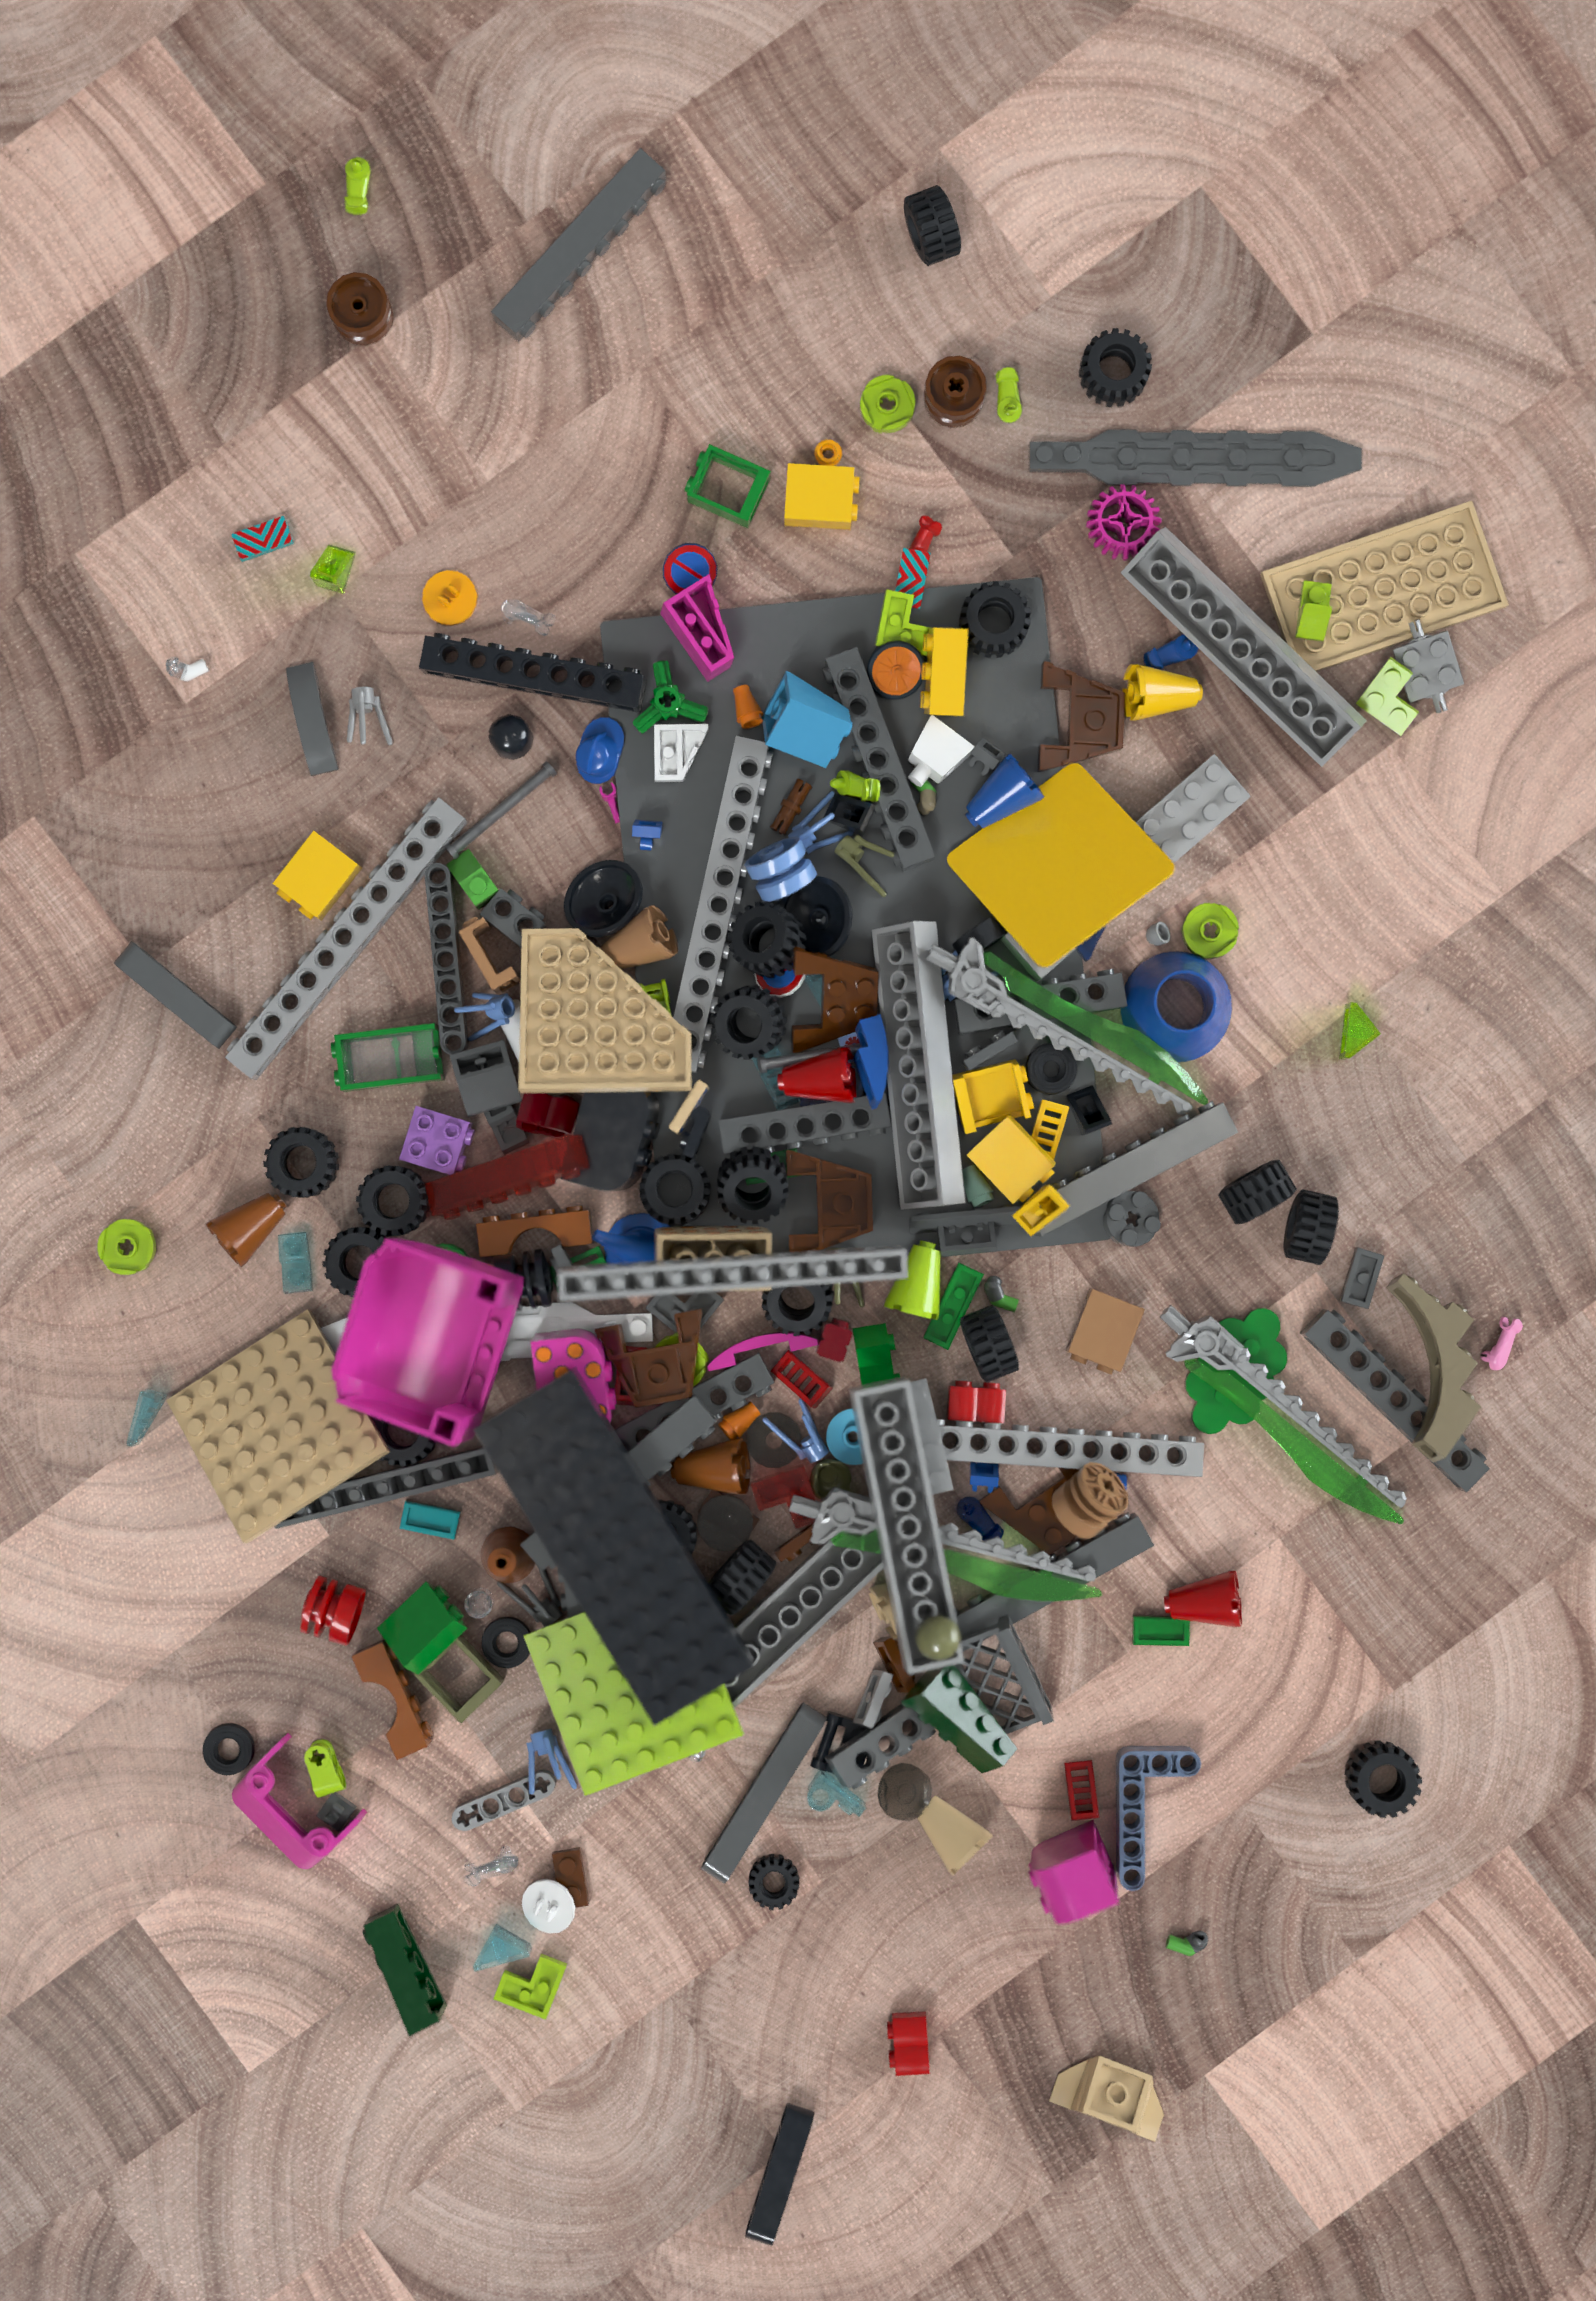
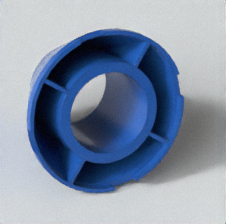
M1180 951L1155 955L1141 963L1131 973L1124 985L1127 1006L1120 1009L1123 1027L1134 1045L1152 1058L1175 1063L1195 1060L1210 1052L1221 1041L1228 1029L1232 1013V1001L1227 983L1221 973L1211 963L1197 955ZM1182 980L1188 982L1201 995L1203 1014L1195 1028L1190 1030L1176 1029L1162 1019L1157 1008V995L1165 981Z

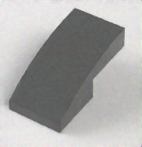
M512 1105L484 1112L504 1155L530 1143L525 1131L516 1128L517 1114Z

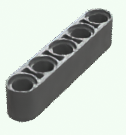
M131 941L115 960L114 964L218 1049L221 1048L237 1028L234 1023L134 942Z

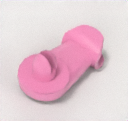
M1501 1317L1499 1325L1502 1328V1332L1496 1345L1493 1346L1491 1351L1481 1353L1487 1356L1480 1357L1483 1361L1489 1362L1491 1370H1501L1506 1365L1515 1335L1523 1328L1522 1322L1519 1319H1513L1512 1324L1509 1326L1508 1318Z

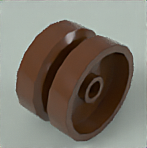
M353 272L341 276L332 284L327 294L326 306L336 330L343 339L354 345L367 346L379 342L387 335L393 322V310L384 287L376 278L366 273Z
M947 356L936 362L930 369L925 382L924 405L929 416L938 424L949 428L963 427L973 422L979 415L987 390L986 377L980 366L973 360L963 356Z

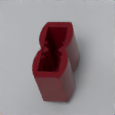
M524 1093L516 1119V1128L530 1133L544 1134L558 1140L570 1141L579 1112V1103L566 1095L552 1097L548 1093Z

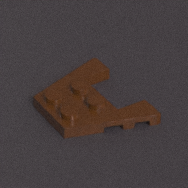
M1044 661L1041 668V689L1069 690L1068 745L1041 744L1038 749V771L1050 770L1123 749L1125 692L1095 680H1088L1076 675L1075 672L1063 670L1053 666L1054 664Z
M794 947V974H822L820 1024L792 1025L791 1049L793 1053H798L854 1033L859 1020L877 1016L878 971L876 968L844 959L842 961L833 959L822 953L817 952L815 954L807 952L803 948Z
M786 1150L787 1176L816 1175L818 1233L789 1235V1252L819 1251L873 1231L871 1174Z
M701 1309L674 1314L679 1343L627 1352L622 1324L595 1329L598 1339H601L606 1348L605 1352L609 1360L613 1361L620 1374L619 1378L635 1408L692 1397L702 1316Z
M1065 1441L1055 1447V1452L1059 1456L1065 1455L1068 1451V1445ZM1059 1468L1063 1478L1017 1510L1000 1486L981 1498L979 1502L1041 1550L1051 1555L1077 1537L1065 1528L1057 1518L1052 1507V1496L1062 1484L1072 1479L1073 1475L1080 1470Z

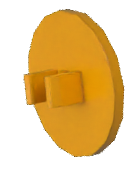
M446 570L436 573L427 581L423 589L422 602L426 613L432 620L441 625L454 626L465 622L472 616L477 606L478 595L474 584L466 575L458 571Z

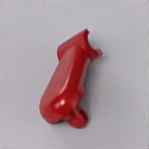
M923 515L919 519L921 527L909 549L927 552L932 538L940 534L942 524L938 521H933L929 516Z

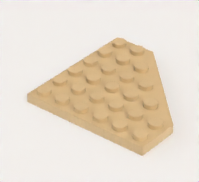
M579 928L522 929L519 1050L520 1093L691 1091V1033L684 1026H681L664 1007L643 991L636 981L627 973H624L599 947H596Z

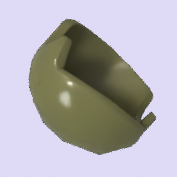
M824 1459L812 1469L809 1484L813 1494L821 1500L834 1487L850 1491L852 1475L848 1466L838 1459Z
M933 1616L925 1619L918 1627L916 1635L919 1650L925 1656L934 1660H945L951 1657L959 1648L961 1639L957 1624L944 1616Z

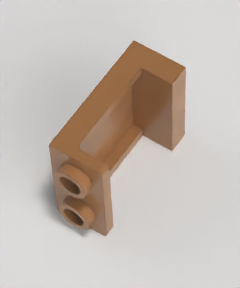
M477 917L466 921L462 925L464 928L458 932L492 991L500 995L521 983L520 976L512 967L498 973L480 942L479 936L492 929L490 924L484 918L478 920Z
M1089 1288L1085 1298L1087 1301L1066 1351L1072 1353L1070 1359L1085 1365L1087 1360L1098 1363L1096 1369L1112 1375L1114 1370L1122 1371L1145 1309Z

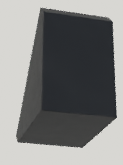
M835 793L824 817L833 813L834 818L829 822L863 837L874 814L875 806L871 803Z
M1093 1085L1067 1095L1082 1136L1112 1125V1120Z

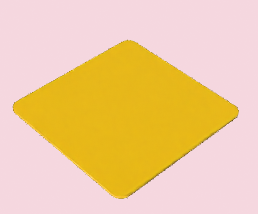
M1077 763L1067 765L1038 787L1045 796L1042 800L982 828L951 851L947 857L949 867L1040 967L1053 965L1172 876L1175 871L1173 861L1100 784Z

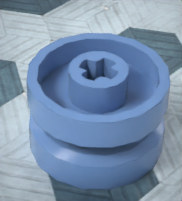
M789 837L761 849L745 862L744 866L751 879L759 880L756 889L763 902H770L788 896L810 883L816 877L817 872L811 860L803 858L806 850L799 837Z

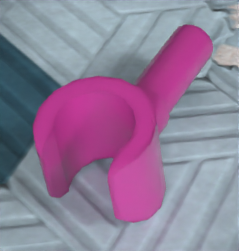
M611 783L613 789L611 794H604L602 786H600L599 791L602 799L608 802L616 824L620 822L615 800L617 798V790L615 785Z

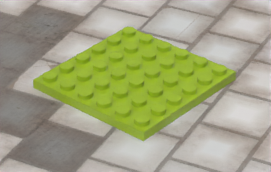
M585 1612L524 1635L525 1642L585 1796L744 1735L725 1684L654 1726Z

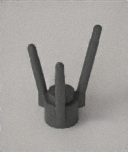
M538 1565L537 1567L550 1596V1601L547 1597L540 1601L528 1586L523 1584L522 1589L535 1604L532 1608L503 1582H497V1585L532 1615L537 1623L541 1622L544 1627L552 1624L562 1615L559 1609L561 1602L554 1592L546 1570L542 1571Z

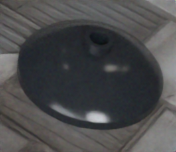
M618 860L599 861L586 867L573 879L567 889L564 899V913L567 921L573 928H579L588 937H604L621 930L633 919L641 905L643 887L640 877L631 866Z
M816 876L801 889L781 898L779 906L795 915L799 919L798 922L802 923L804 930L801 932L806 934V940L802 941V944L806 946L805 951L815 954L818 952L830 957L844 945L851 931L853 913L847 893L837 882L826 877ZM823 916L826 917V921L824 924H822Z

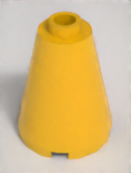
M1130 664L1124 674L1123 680H1128L1127 689H1122V692H1125L1124 713L1126 717H1131L1129 719L1131 721L1195 707L1203 696L1202 685L1198 683L1196 678L1139 664Z

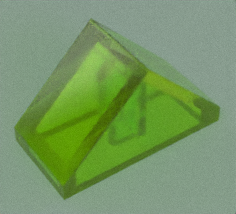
M329 544L310 571V577L316 586L344 594L355 558V552Z
M1355 1002L1345 1004L1339 1060L1350 1059L1381 1034Z

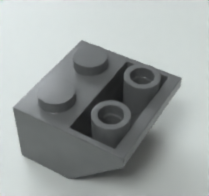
M504 1040L449 1055L468 1117L522 1102Z

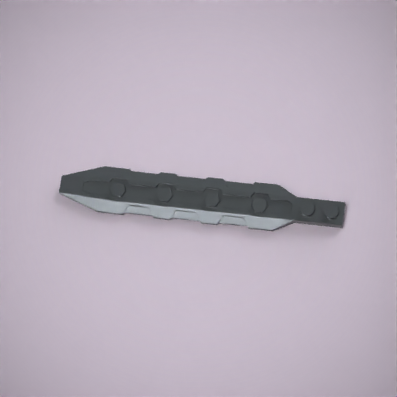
M1107 430L1086 442L1030 441L1029 472L1086 473L1107 485L1124 484L1136 486L1137 483H1170L1172 486H1191L1192 484H1226L1227 486L1281 484L1282 487H1314L1362 470V448L1314 431L1248 433L1247 431L1228 430L1227 433H1193L1192 430H1172V432Z

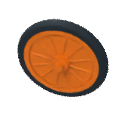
M890 641L879 646L873 652L867 664V675L873 690L880 696L893 700L910 696L920 687L923 681L921 680V668L924 659L918 649L907 642Z

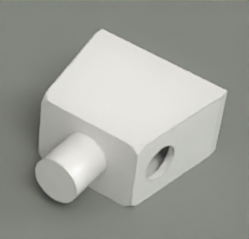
M931 715L909 756L908 761L915 768L908 778L919 787H922L929 777L936 783H941L971 755L970 753L975 746L934 715Z

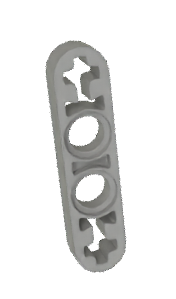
M548 1770L536 1771L535 1785L539 1781L538 1777H542L543 1780H549L550 1783L547 1785V1790H544L542 1787L536 1788L535 1796L533 1797L530 1796L529 1787L525 1783L529 1781V1775L466 1801L458 1805L454 1810L452 1823L458 1830L468 1831L548 1797L555 1788V1776ZM512 1788H521L525 1793L524 1800L521 1802L512 1801L509 1797V1791ZM492 1798L498 1802L499 1809L497 1812L488 1813L485 1811L483 1803L486 1799ZM474 1804L478 1805V1812L482 1819H479V1815L475 1814L470 1817L468 1824L464 1820L459 1821L458 1818L462 1810L469 1814L475 1811L476 1807Z

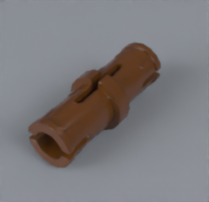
M798 778L787 799L782 800L780 804L782 807L770 825V828L776 832L783 822L779 829V834L783 836L787 834L786 832L795 816L800 815L802 811L800 807L813 788L806 782L801 792H799L804 781Z

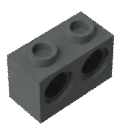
M500 888L480 915L522 948V933L519 931L520 923L524 920H531L533 922V929H545L547 926L542 921L545 916L534 907L528 910L520 903L523 899L513 890L509 889L506 893ZM504 902L510 903L512 907L511 912L507 916L498 915V906Z

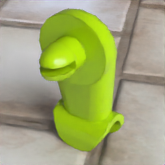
M356 157L350 159L345 166L347 197H344L346 212L362 215L368 211L366 194L371 171L369 163L364 158Z
M1006 367L995 375L996 383H998L997 414L1003 422L1012 423L1018 420L1022 413L1017 386L1019 377L1015 369Z
M841 770L836 778L830 781V786L837 789L840 795L862 798L861 801L877 802L879 799L880 781L878 779L863 778L851 771Z

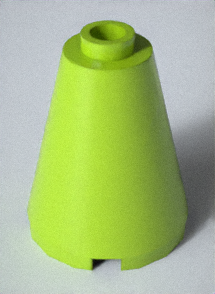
M920 1240L919 1246L913 1244L907 1256L908 1278L895 1279L885 1299L884 1307L938 1320L941 1251L935 1250L936 1244Z

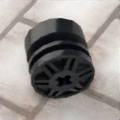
M543 1249L534 1250V1263H532L529 1251H524L521 1265H518L513 1253L494 1256V1267L523 1277V1291L516 1312L522 1311L523 1298L526 1297L532 1309L538 1308L537 1296L539 1295L543 1308L552 1305V1274Z

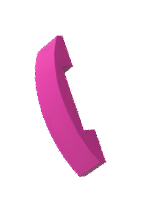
M777 1332L754 1336L740 1341L721 1352L709 1363L708 1371L736 1365L735 1353L789 1341L790 1350L795 1351L816 1346L818 1341L817 1338L804 1334L794 1336V1333L788 1332V1335Z

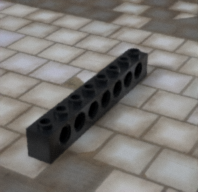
M434 633V637L425 635L419 669L424 674L641 713L647 680L643 674H640L641 671L638 669L624 667V671L613 669L611 664L597 662V665L593 666L586 664V661L580 658L570 657L569 661L560 660L558 655L544 652L542 656L532 655L531 650L524 648H515V651L504 650L505 646L496 643H488L487 647L477 645L478 642L469 638H461V642L450 640V636L441 633ZM458 651L456 661L452 663L446 662L448 653ZM485 656L486 660L483 666L479 668L473 667V661L476 657ZM512 661L513 666L509 672H500V666L503 662ZM536 665L540 667V672L536 677L531 678L527 676V671L531 666ZM558 671H567V678L563 682L554 681V676ZM592 675L595 677L592 686H581V681L585 676ZM619 680L622 682V687L619 691L610 692L608 690L609 684L612 681Z

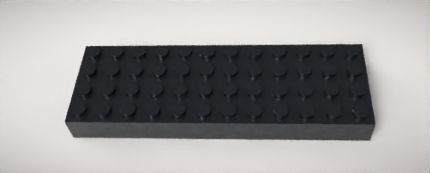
M576 1367L474 1429L480 1442L654 1726L753 1667L755 1659Z

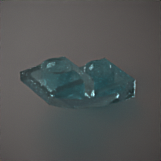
M307 1233L278 1235L283 1292L291 1294L313 1291Z

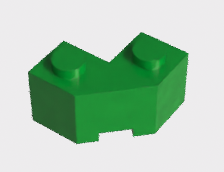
M886 1323L852 1328L861 1385L899 1378L900 1373L894 1374L891 1351L896 1350L893 1333H887Z

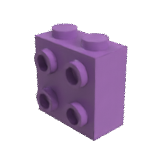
M415 1106L399 1160L457 1176L458 1171H463L467 1156L463 1155L466 1145H471L475 1130L471 1129L473 1123Z

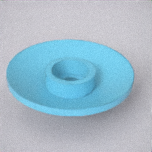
M847 1409L838 1413L830 1421L826 1432V1442L831 1454L836 1459L845 1464L860 1465L863 1464L859 1440L851 1442L848 1439V1434L851 1431L857 1433L853 1409Z

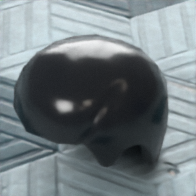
M507 714L498 717L490 725L488 731L489 741L500 757L516 760L524 757L531 749L533 734L528 724L521 717Z

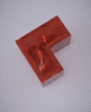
M804 1463L751 1481L750 1483L759 1512L783 1503H787L789 1509L793 1494L817 1501ZM789 1511L795 1529L812 1524L815 1521L814 1518Z

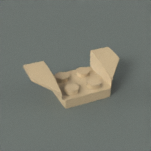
M1102 2056L1091 2057L1059 2073L1049 2102L1073 2111H1079L1154 2142L1156 2141L1164 2116L1153 2087V2076Z

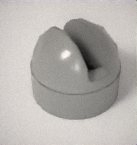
M1158 922L1147 929L1146 939L1150 944L1160 946L1170 941V931L1166 924Z

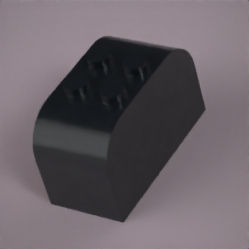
M584 1092L561 1179L601 1191H621L632 1187L640 1179L644 1166L650 1164L652 1150H649L652 1139L657 1138L660 1123H657L659 1103L654 1092Z

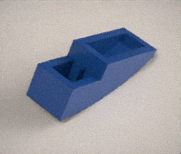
M881 1014L859 1020L855 1028L861 1048L857 1050L853 1059L871 1110L876 1109L882 1100L888 1072V1046Z

